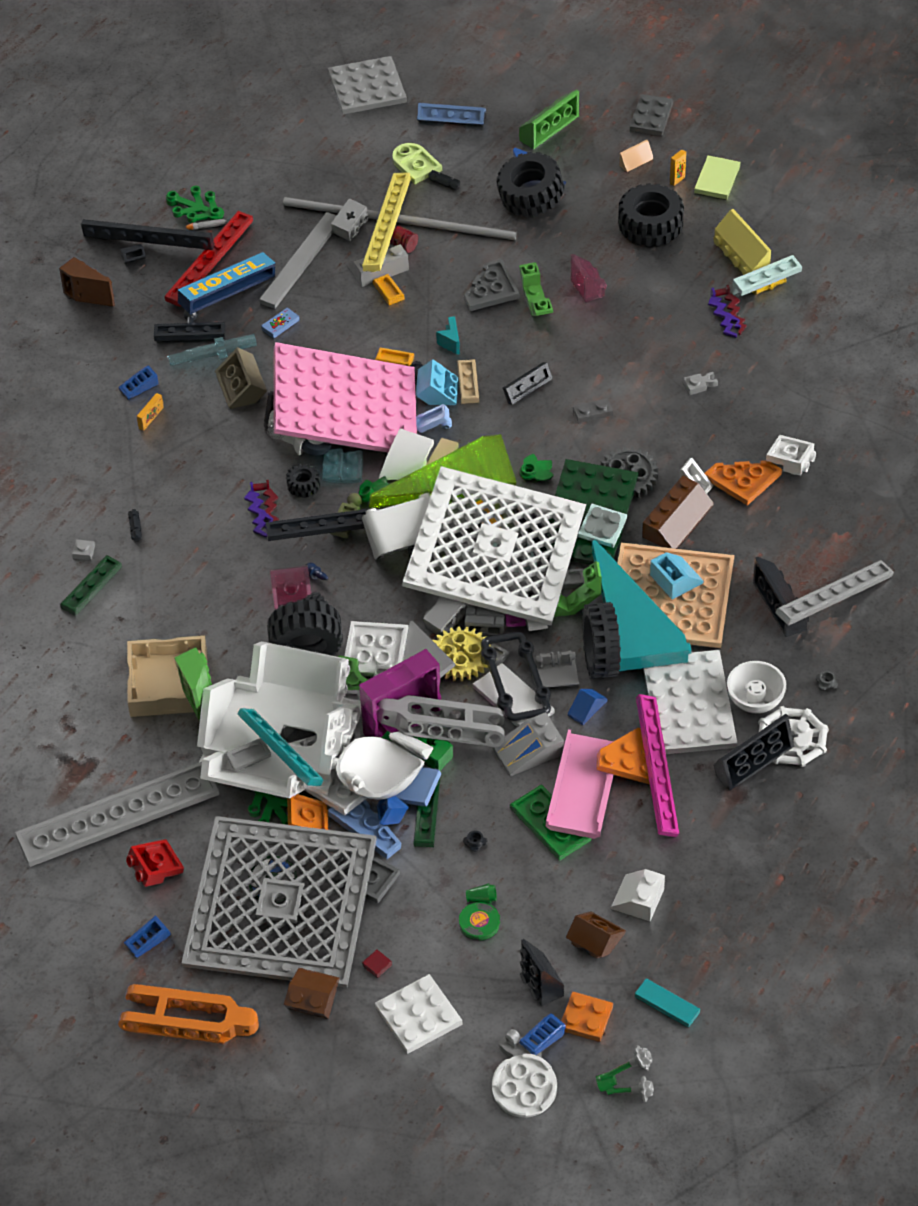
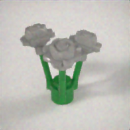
M636 1045L635 1049H633L634 1057L629 1059V1062L596 1076L600 1092L606 1091L607 1095L632 1092V1094H639L643 1102H647L648 1097L653 1096V1083L646 1080L645 1076L642 1077L638 1085H632L629 1088H614L617 1085L615 1075L630 1067L640 1066L644 1070L649 1071L650 1064L653 1062L651 1053L647 1048H641L639 1045Z

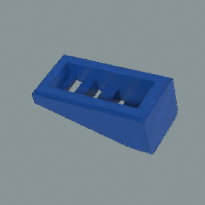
M148 365L120 385L119 390L129 400L158 385V376Z
M155 915L128 938L124 944L138 958L167 939L171 933ZM156 928L160 930L158 933L154 931ZM150 932H151V934L153 935V937H152L151 939H150V937L147 935V934L150 933ZM142 937L147 941L145 944L140 940ZM137 942L141 947L137 949L133 943Z
M550 1013L519 1041V1044L533 1055H537L564 1035L566 1025Z

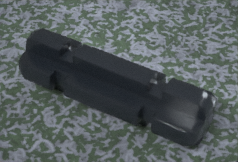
M432 170L429 174L430 180H437L438 183L448 187L451 186L453 189L460 187V180L456 178L453 179V177L443 173L439 174L435 170Z
M132 509V511L128 512L131 539L138 542V540L142 539L139 512L136 509Z

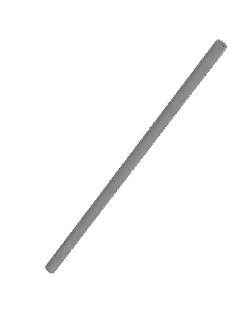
M284 197L283 200L284 206L336 214L343 207L341 205ZM367 210L369 219L378 220L380 211ZM400 214L396 222L514 241L517 236V232Z

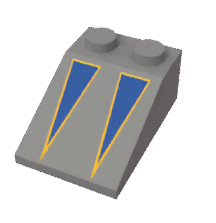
M545 712L526 720L505 736V741L501 746L493 747L511 777L562 756L564 740Z

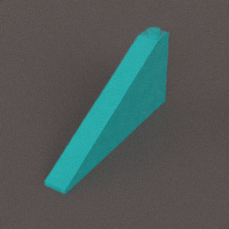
M593 540L592 556L594 562H599L602 576L603 603H613L615 614H617L621 647L619 671L687 663L688 654H691L690 642H686L682 631L596 540Z

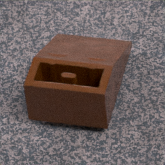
M75 257L59 268L64 294L79 302L115 306L112 281L109 277L102 275L96 269L89 267L85 262Z

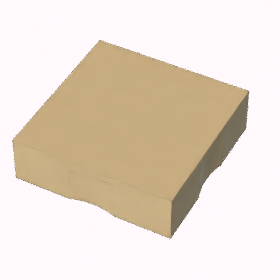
M205 636L178 637L169 640L127 641V663L129 668L128 707L130 717L194 712L182 690L174 657L196 647L198 652H203L207 659Z

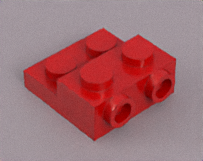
M167 839L131 846L126 857L128 867H133L135 870L136 880L142 882L145 887L161 884L165 877L183 874L184 866Z

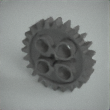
M624 446L623 451L617 448L616 453L610 451V456L605 455V460H601V466L625 470L626 464L628 471L638 472V479L633 493L638 498H640V493L647 495V489L652 491V485H656V480L658 479L657 461L653 460L652 455L648 456V451L641 453V448L634 451V446L630 450H627V447Z

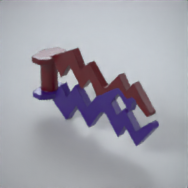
M729 285L714 290V287L711 288V298L708 305L716 307L713 315L725 318L720 326L726 327L723 334L736 338L737 334L730 331L732 327L739 328L738 335H741L747 326L743 324L745 319L736 316L740 310V307L736 305L740 303V300L730 293ZM726 295L724 300L731 301L727 306V309L732 310L730 313L723 311L726 304L721 303L722 298L718 296Z
M269 480L258 484L250 482L251 489L244 497V500L253 503L248 508V511L259 515L252 521V524L257 525L253 532L266 538L267 534L261 529L265 526V519L270 520L269 522L279 521L278 517L271 515L277 507L274 502L279 498L269 487ZM266 490L263 495L269 498L264 502L262 499L257 498L260 494L254 491ZM263 503L268 508L263 510L258 507Z

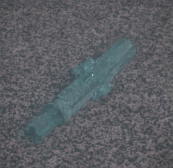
M255 334L225 341L223 337L214 339L215 343L168 355L170 366L213 356H219V359L227 358V353L233 352L237 347L246 349L257 346Z

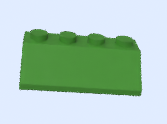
M574 90L563 95L539 114L533 116L528 122L522 124L519 127V141L535 149L579 117V91Z
M195 647L174 657L182 690L200 721L203 689L211 686L212 682L208 672L209 668L206 664L208 663L204 653H199Z

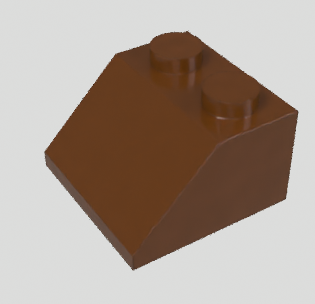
M590 911L575 915L566 938L571 941L573 946L585 948L591 956L600 958L611 953L625 935L626 930Z
M298 968L289 984L284 1005L289 1010L329 1019L340 978Z

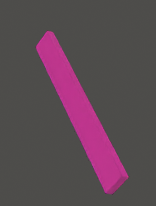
M638 694L636 703L658 834L677 837L679 829L656 697Z

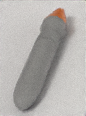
M218 219L198 223L193 222L188 224L186 229L197 230L223 226L228 221Z

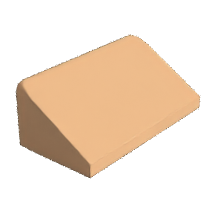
M648 140L621 152L619 166L626 172H629L652 160L653 155Z

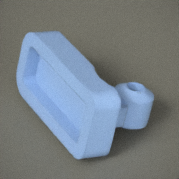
M444 404L416 416L417 431L420 433L432 429L439 424H442L444 429L452 427L449 409Z

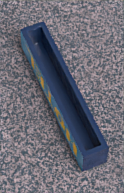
M264 252L178 289V304L189 314H192L275 277L276 263Z

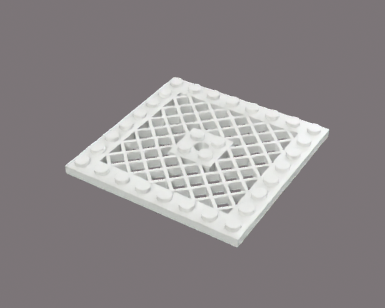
M441 466L402 586L552 625L586 504ZM463 494L465 498L459 500L457 495ZM481 498V500L483 501V503L477 505V503L475 502V500H478V499ZM469 503L472 508L466 510L463 505ZM499 503L502 508L496 510L493 505ZM458 508L460 513L454 514L452 510ZM488 508L490 513L484 515L482 510ZM517 508L519 513L514 515L511 510ZM477 513L479 517L472 519L470 515ZM506 513L508 517L502 519L500 515ZM536 513L538 517L532 519L530 515ZM465 517L468 522L461 524L459 519ZM524 517L527 522L521 524L518 520ZM495 518L497 522L491 524L489 519ZM554 518L556 522L550 524L548 519ZM453 522L456 527L450 529L447 524ZM513 522L516 527L509 529L507 524ZM542 522L545 527L539 529L536 524ZM472 527L474 532L468 534L465 529ZM531 527L534 532L528 534L525 529ZM461 532L463 536L456 538L454 534ZM517 532H520L522 537L518 538ZM550 532L552 537L546 539L543 534ZM449 536V538L451 539V541L448 542V543H445V542L443 541V538H446V537ZM538 537L541 541L534 543L532 539ZM467 541L470 546L463 548L461 543ZM527 541V543L529 544V546L526 547V548H523L522 545H521V543ZM436 542H438L440 546L435 548ZM495 542L498 543L500 546L493 547L491 543ZM456 546L458 551L452 553L449 548ZM545 546L548 551L542 553L539 548ZM444 551L447 556L440 558L438 553ZM473 551L472 558H470L468 553ZM534 551L537 556L530 558L528 553ZM463 556L465 561L459 563L456 558ZM523 556L525 561L519 563L516 558ZM451 561L453 566L447 568L445 563ZM481 561L483 566L478 568L475 563ZM511 561L513 563V566L508 568L507 566H509ZM541 561L543 566L538 568L535 563ZM440 566L442 570L436 573L433 568ZM470 566L472 570L466 573L463 568ZM500 566L502 571L496 573L493 568ZM530 566L532 571L526 573L523 568ZM458 570L460 576L454 578L452 573ZM488 570L491 575L484 577L482 573ZM518 570L521 575L514 577L512 573ZM547 571L546 576L544 577L542 572ZM536 575L539 580L533 583L531 577ZM477 576L479 580L472 582L470 578ZM507 576L509 580L503 582L500 578ZM495 580L498 585L491 587L489 582ZM525 580L528 585L521 587L519 582ZM513 585L516 590L510 592L507 587ZM532 590L535 595L528 597L526 592Z

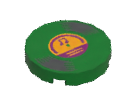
M485 902L469 904L462 909L459 915V928L469 939L486 940L492 938L499 930L500 915L491 904Z

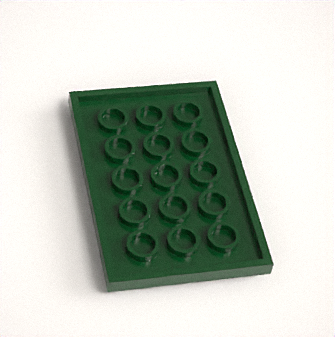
M565 459L555 496L586 504L580 525L581 528L591 504L628 514L638 479V472ZM554 518L548 519L550 524L556 522ZM623 528L614 548L600 544L614 560ZM550 532L546 533L548 535V538L552 537ZM577 535L570 561L589 565L593 564L592 541L580 538ZM545 546L539 548L542 553L548 551Z

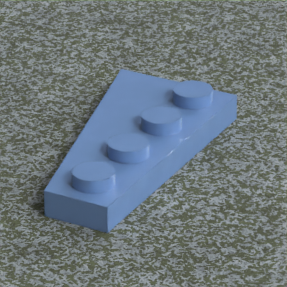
M366 800L346 815L341 814L334 808L328 810V816L349 832L376 836L375 851L384 858H390L401 849V842L388 826L379 824L378 814H374Z

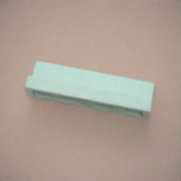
M791 255L733 279L731 293L733 295L740 293L743 296L801 272L802 266L794 255Z

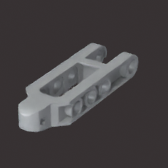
M410 695L399 700L384 698L378 703L377 720L382 724L395 727L404 735L490 747L501 746L505 741L504 730L500 727L504 724V712L497 707ZM417 704L421 708L413 709L411 706ZM433 707H438L441 710L438 712H434L431 709ZM452 710L460 711L459 714H452L450 712ZM492 715H497L499 718L496 720H492L489 717ZM419 724L421 725V727L413 728L411 727V725ZM434 726L441 728L438 731L431 730ZM453 729L460 730V732L457 734H454L450 731ZM493 734L500 736L497 739L490 738Z

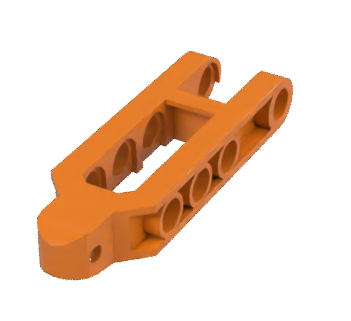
M138 984L128 986L126 1000L129 999L136 1003H143L145 1006L157 1007L155 1015L125 1011L121 1013L118 1023L121 1029L129 1032L222 1044L235 1036H250L259 1028L256 1011L252 1008L239 1007L231 996ZM170 1007L186 1009V1011H206L207 1014L212 1012L226 1014L225 1020L217 1023L164 1016L165 1008L170 1009Z

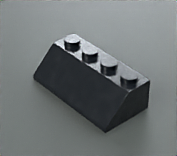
M755 557L753 584L784 636L788 637L806 631L809 616L788 626L776 614L777 608L798 599V597L793 595L790 584L786 583L782 571L778 570L775 563Z

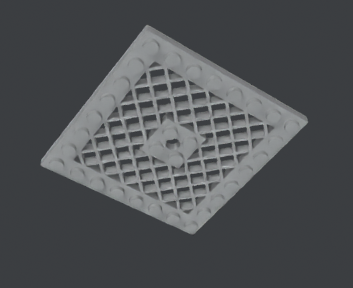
M215 816L182 958V967L289 981L292 980L298 968H303L339 977L337 987L347 988L377 841L376 836ZM243 844L246 849L237 854L234 848ZM262 846L266 852L257 856L254 851ZM283 849L286 854L278 859L274 853ZM303 851L306 857L298 861L294 856ZM231 852L234 857L228 860L229 853ZM251 854L254 859L245 864L242 858ZM323 854L326 859L318 864L314 858ZM271 856L274 862L265 866L262 860ZM343 856L346 862L338 866L335 860ZM291 859L294 865L286 869L282 863ZM311 861L315 867L306 872L302 866ZM239 862L242 867L233 872L230 866ZM259 864L262 870L253 874L250 869ZM331 864L334 870L326 874L323 868ZM278 866L282 872L274 877L270 871ZM349 868L348 875L346 876L343 871ZM299 869L302 875L294 880L290 874ZM225 870H227L230 875L224 878ZM319 871L322 878L314 882L311 876ZM246 872L250 878L241 882L238 877ZM339 874L343 880L335 885L331 879ZM264 875H267L269 878H263V883L261 885L258 879H260ZM306 879L311 884L307 888H305L304 883H302ZM234 880L237 886L229 891L226 884ZM254 882L258 888L249 893L246 887ZM327 882L331 888L322 892L319 887ZM345 886L344 895H343V894L340 892L339 889H341L342 887ZM221 888L225 891V894L220 896ZM242 890L246 896L237 901L233 895ZM315 890L319 896L310 900L307 894ZM336 893L339 899L331 903L327 897ZM260 894L259 901L257 903L254 897ZM278 897H284L286 899V901L283 904L275 903V900ZM230 898L234 904L225 909L221 903ZM302 898H303V899L306 901L307 904H305L304 906L301 907ZM323 900L327 906L319 911L315 905ZM251 901L254 906L245 911L242 905ZM339 905H341L340 914H339V912L335 909V908L338 907ZM218 906L221 912L215 915ZM311 908L315 914L306 919L303 913ZM238 909L242 914L233 920L230 913ZM332 911L336 917L327 922L323 916ZM254 913H256V918L258 919L255 922L250 918ZM226 917L229 923L220 927L217 922ZM298 917H300L303 922L294 927L292 923L297 924ZM246 919L250 925L241 930L237 924ZM320 919L324 925L315 930L311 924ZM271 920L279 922L274 925ZM267 922L270 928L261 932L258 927ZM336 923H338V924H337V929H336V932H335V931L333 930L332 926L335 925ZM287 924L291 930L282 935L278 929ZM214 925L217 931L211 934ZM234 927L238 933L229 938L225 932ZM308 927L311 933L303 938L299 932ZM328 929L331 936L323 940L320 934ZM255 930L258 936L249 941L246 934ZM275 932L278 939L269 943L266 937ZM222 935L225 941L216 946L213 940ZM295 935L299 941L290 946L286 940ZM242 938L246 944L237 949L233 943ZM316 938L319 944L311 949L307 943ZM263 941L266 947L257 951L254 945ZM334 941L333 949L331 951V949L327 945ZM283 943L287 949L278 954L274 948ZM230 946L232 950H226L225 948ZM304 946L307 952L299 957L295 950ZM324 948L328 954L319 959L315 953ZM248 949H251V951H252L253 953L245 952V951L248 950ZM271 951L273 955H266V953ZM289 954H292V956H293L294 958H289V957H286V956H288ZM312 956V958H313L315 961L306 960V959H308L309 957Z

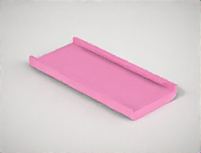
M568 730L546 819V827L549 830L593 839L600 837L613 774L596 770L597 753L601 748L614 741L572 734L571 730Z

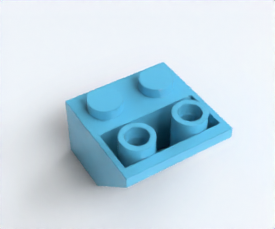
M432 359L418 369L416 396L428 405H456L459 377Z
M666 552L650 561V576L671 599L704 583L702 578L681 556Z

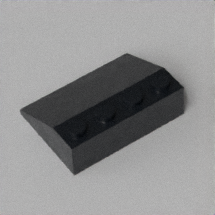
M784 714L717 760L713 765L715 774L729 791L795 747L789 716Z

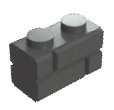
M479 606L466 607L465 628L468 627L469 632L475 629L476 634L482 632V635L488 636L504 634L505 613Z

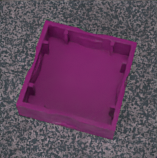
M427 649L359 684L363 734L366 737L382 738L387 731L391 733L399 731L395 727L382 724L377 720L378 703L384 698L399 700L410 695L441 700L439 692L440 664ZM417 704L411 706L413 709L421 708ZM433 707L431 710L434 712H438L441 709L438 707ZM419 724L411 725V727L419 726Z

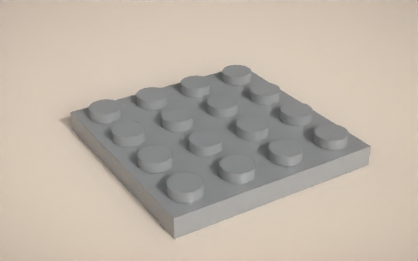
M391 56L328 68V73L343 115L407 102L405 91Z

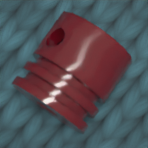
M397 226L393 231L390 244L393 246L401 244L403 249L410 253L418 243V234Z

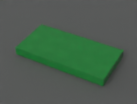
M541 784L512 802L510 809L560 861L590 842L592 838L552 831L546 827L552 794Z

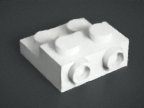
M779 435L767 453L766 461L783 465L784 472L801 476L803 472L808 471L810 462L815 460L816 451H814V443Z

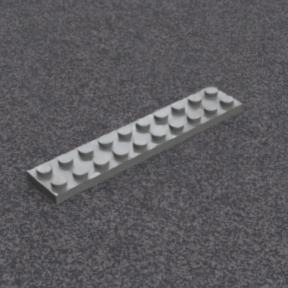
M202 762L22 829L15 832L29 867L217 796L219 795V790L215 782L200 779Z

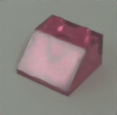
M575 254L571 255V282L585 303L604 297L606 283L603 278H600L597 268H594L590 261Z
M308 565L270 569L274 609H278L281 605L285 606L291 601L297 602V600H302L311 594Z

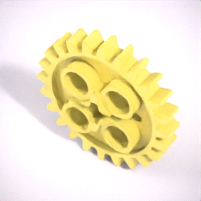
M458 626L457 631L450 628L449 633L443 631V636L437 635V640H432L456 665L445 674V679L452 676L453 681L457 677H460L461 681H463L464 677L471 680V675L478 677V671L484 673V668H488V665L481 661V641L485 638L482 637V632L476 634L475 629L469 632L468 627L463 631Z

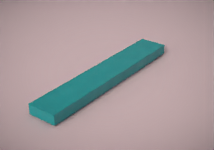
M239 709L237 715L307 786L322 785L323 778L255 709Z

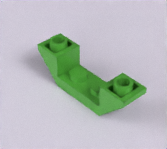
M537 263L519 265L523 292L531 315L538 316L553 313L549 298H545L540 284V272Z
M595 561L583 570L585 583L567 597L560 594L554 617L574 615L583 609L584 605L591 603L601 595L602 576L599 562Z

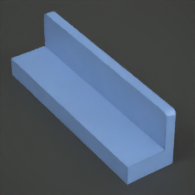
M418 103L417 120L483 125L486 109L482 107Z

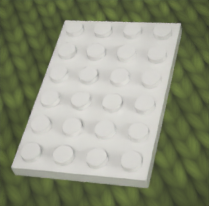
M720 650L691 652V654H688L687 663L643 668L647 694L657 699L666 754L737 747V738Z

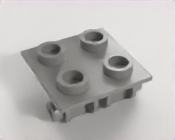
M568 650L560 654L557 651V655H554L553 652H551V655L550 653H539L535 657L536 667L543 686L549 688L579 684L575 652Z

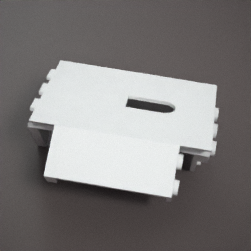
M262 641L254 644L250 678L238 676L236 680L227 678L203 689L197 747H201L203 752L199 761L202 762L200 779L291 798L304 790L327 795L337 773V761L344 749L349 745L361 715L360 701L344 698L348 689L346 678L350 672L349 659ZM239 709H255L279 735L284 725L314 732L317 735V741L311 746L288 744L323 778L322 785L307 786L269 746L271 757L234 772L226 757V752L260 738L237 715Z

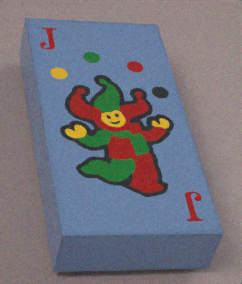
M286 308L261 325L262 331L274 339L300 321L299 316L289 308Z

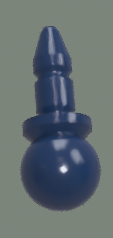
M310 562L303 567L305 576L313 579L328 580V576L316 564Z

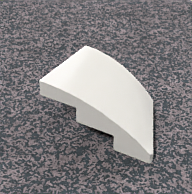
M400 428L388 452L379 479L386 476L387 480H397V482L405 480L417 481L427 464L426 458L434 445V440Z

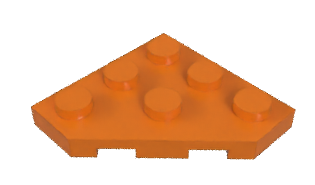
M766 460L750 464L749 461L734 462V465L715 463L704 474L713 485L748 506L782 475L783 469Z
M638 727L601 748L597 753L596 770L650 784L641 728Z

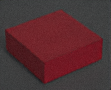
M375 950L362 962V966L378 978L392 966V961L379 950Z

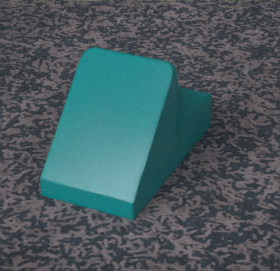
M455 316L448 317V324L445 325V330L436 332L437 344L455 354H460Z

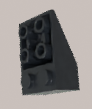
M522 939L521 949L519 950L521 955L520 966L522 968L520 977L524 984L529 985L533 999L538 1000L540 1005L544 1006L563 997L564 984L545 954L525 939Z

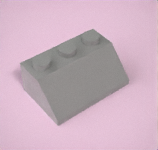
M401 244L387 249L381 271H363L362 264L365 257L347 263L348 268L361 287L373 284L374 279L389 274L391 277L409 270L408 254Z

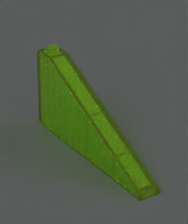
M502 435L482 436L370 494L369 509L402 504L419 499V495L425 493L432 495L441 466L516 486L517 482ZM463 494L457 495V498H465Z

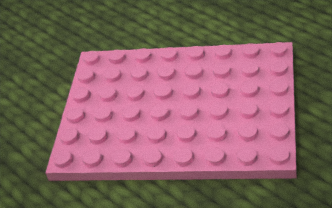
M275 342V434L386 453L389 452L400 428L417 434L414 367Z

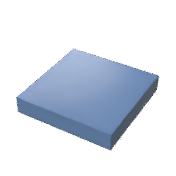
M422 767L413 782L395 796L405 804L427 807L441 776L440 770Z

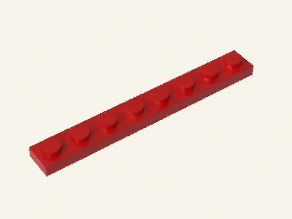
M237 211L213 239V250H204L165 295V301L180 307L178 304V289L205 278L253 222V216Z

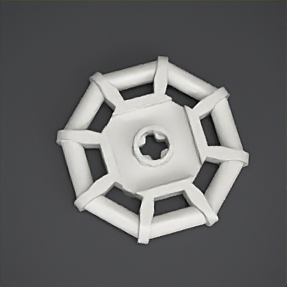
M780 706L778 710L765 718H760L758 721L760 732L784 714L801 717L800 720L789 719L792 735L796 736L793 740L795 747L774 760L773 763L775 764L784 763L804 767L808 762L819 755H824L827 751L826 737L829 731L828 726L816 718L808 708L802 710ZM807 720L815 727L814 729L809 727ZM812 737H818L817 744L812 742ZM806 749L807 751L811 750L806 755H803V751H805Z

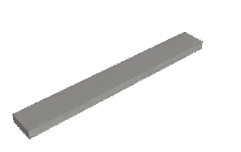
M328 212L325 213L259 299L260 304L276 309L333 234L331 223L336 215Z
M880 560L777 608L776 614L789 626L892 577L894 572Z

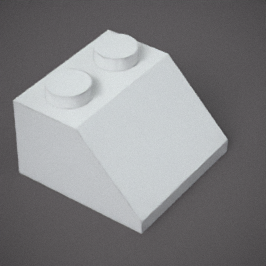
M647 869L626 874L611 909L651 921L664 891L665 875Z

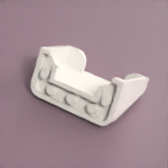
M430 493L419 495V499L381 510L373 508L365 511L366 514L362 516V521L375 560L408 549L410 546H415L431 498Z

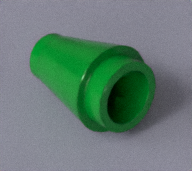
M488 883L466 890L467 902L492 904L493 901H497L496 887Z

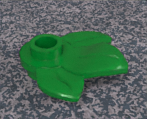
M531 454L523 460L519 474L526 480H550L554 476L550 472L552 460H537L535 454Z
M386 476L375 482L365 480L361 484L358 493L362 498V502H370L376 496L387 492L391 484L387 483Z

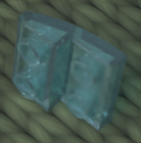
M342 448L329 450L324 454L323 481L332 483L362 482V450L344 453Z

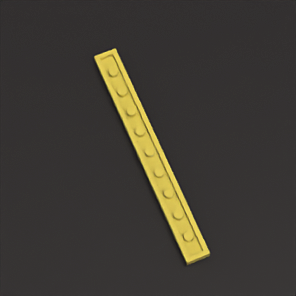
M393 173L362 264L363 271H381L411 180L410 173Z

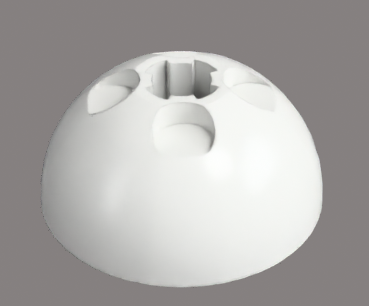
M748 661L736 666L731 671L727 680V688L732 701L740 709L749 713H764L772 710L781 702L786 691V680L782 672L772 664L762 661Z

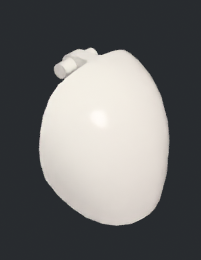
M362 737L355 739L344 749L337 761L336 772L342 783L355 794L369 799L381 800L393 797L406 789L418 775L424 765V761L387 739Z

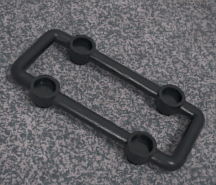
M521 632L500 634L482 639L481 661L488 665L499 696L497 707L504 711L506 717L511 721L530 719L545 712L548 715L551 711L549 703L551 692L542 684L533 659V644L527 641L525 635ZM519 640L518 654L520 657L525 658L536 687L535 701L542 704L543 708L519 713L512 712L513 698L505 692L495 664L497 653L492 647H489V644Z

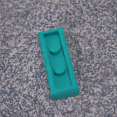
M647 978L635 992V998L688 1028L700 1013V1008Z

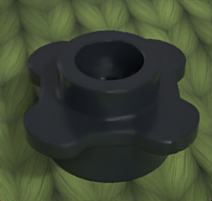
M474 830L469 832L467 837H464L463 843L468 845L471 851L477 852L481 846L487 845V838H483V834L480 831Z

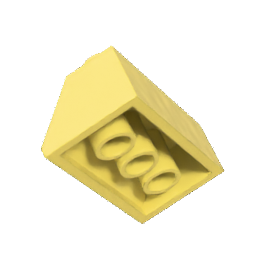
M731 209L715 228L713 238L715 245L721 248L724 255L730 258L734 266L738 267L743 275L769 265L771 259L770 248L734 209Z

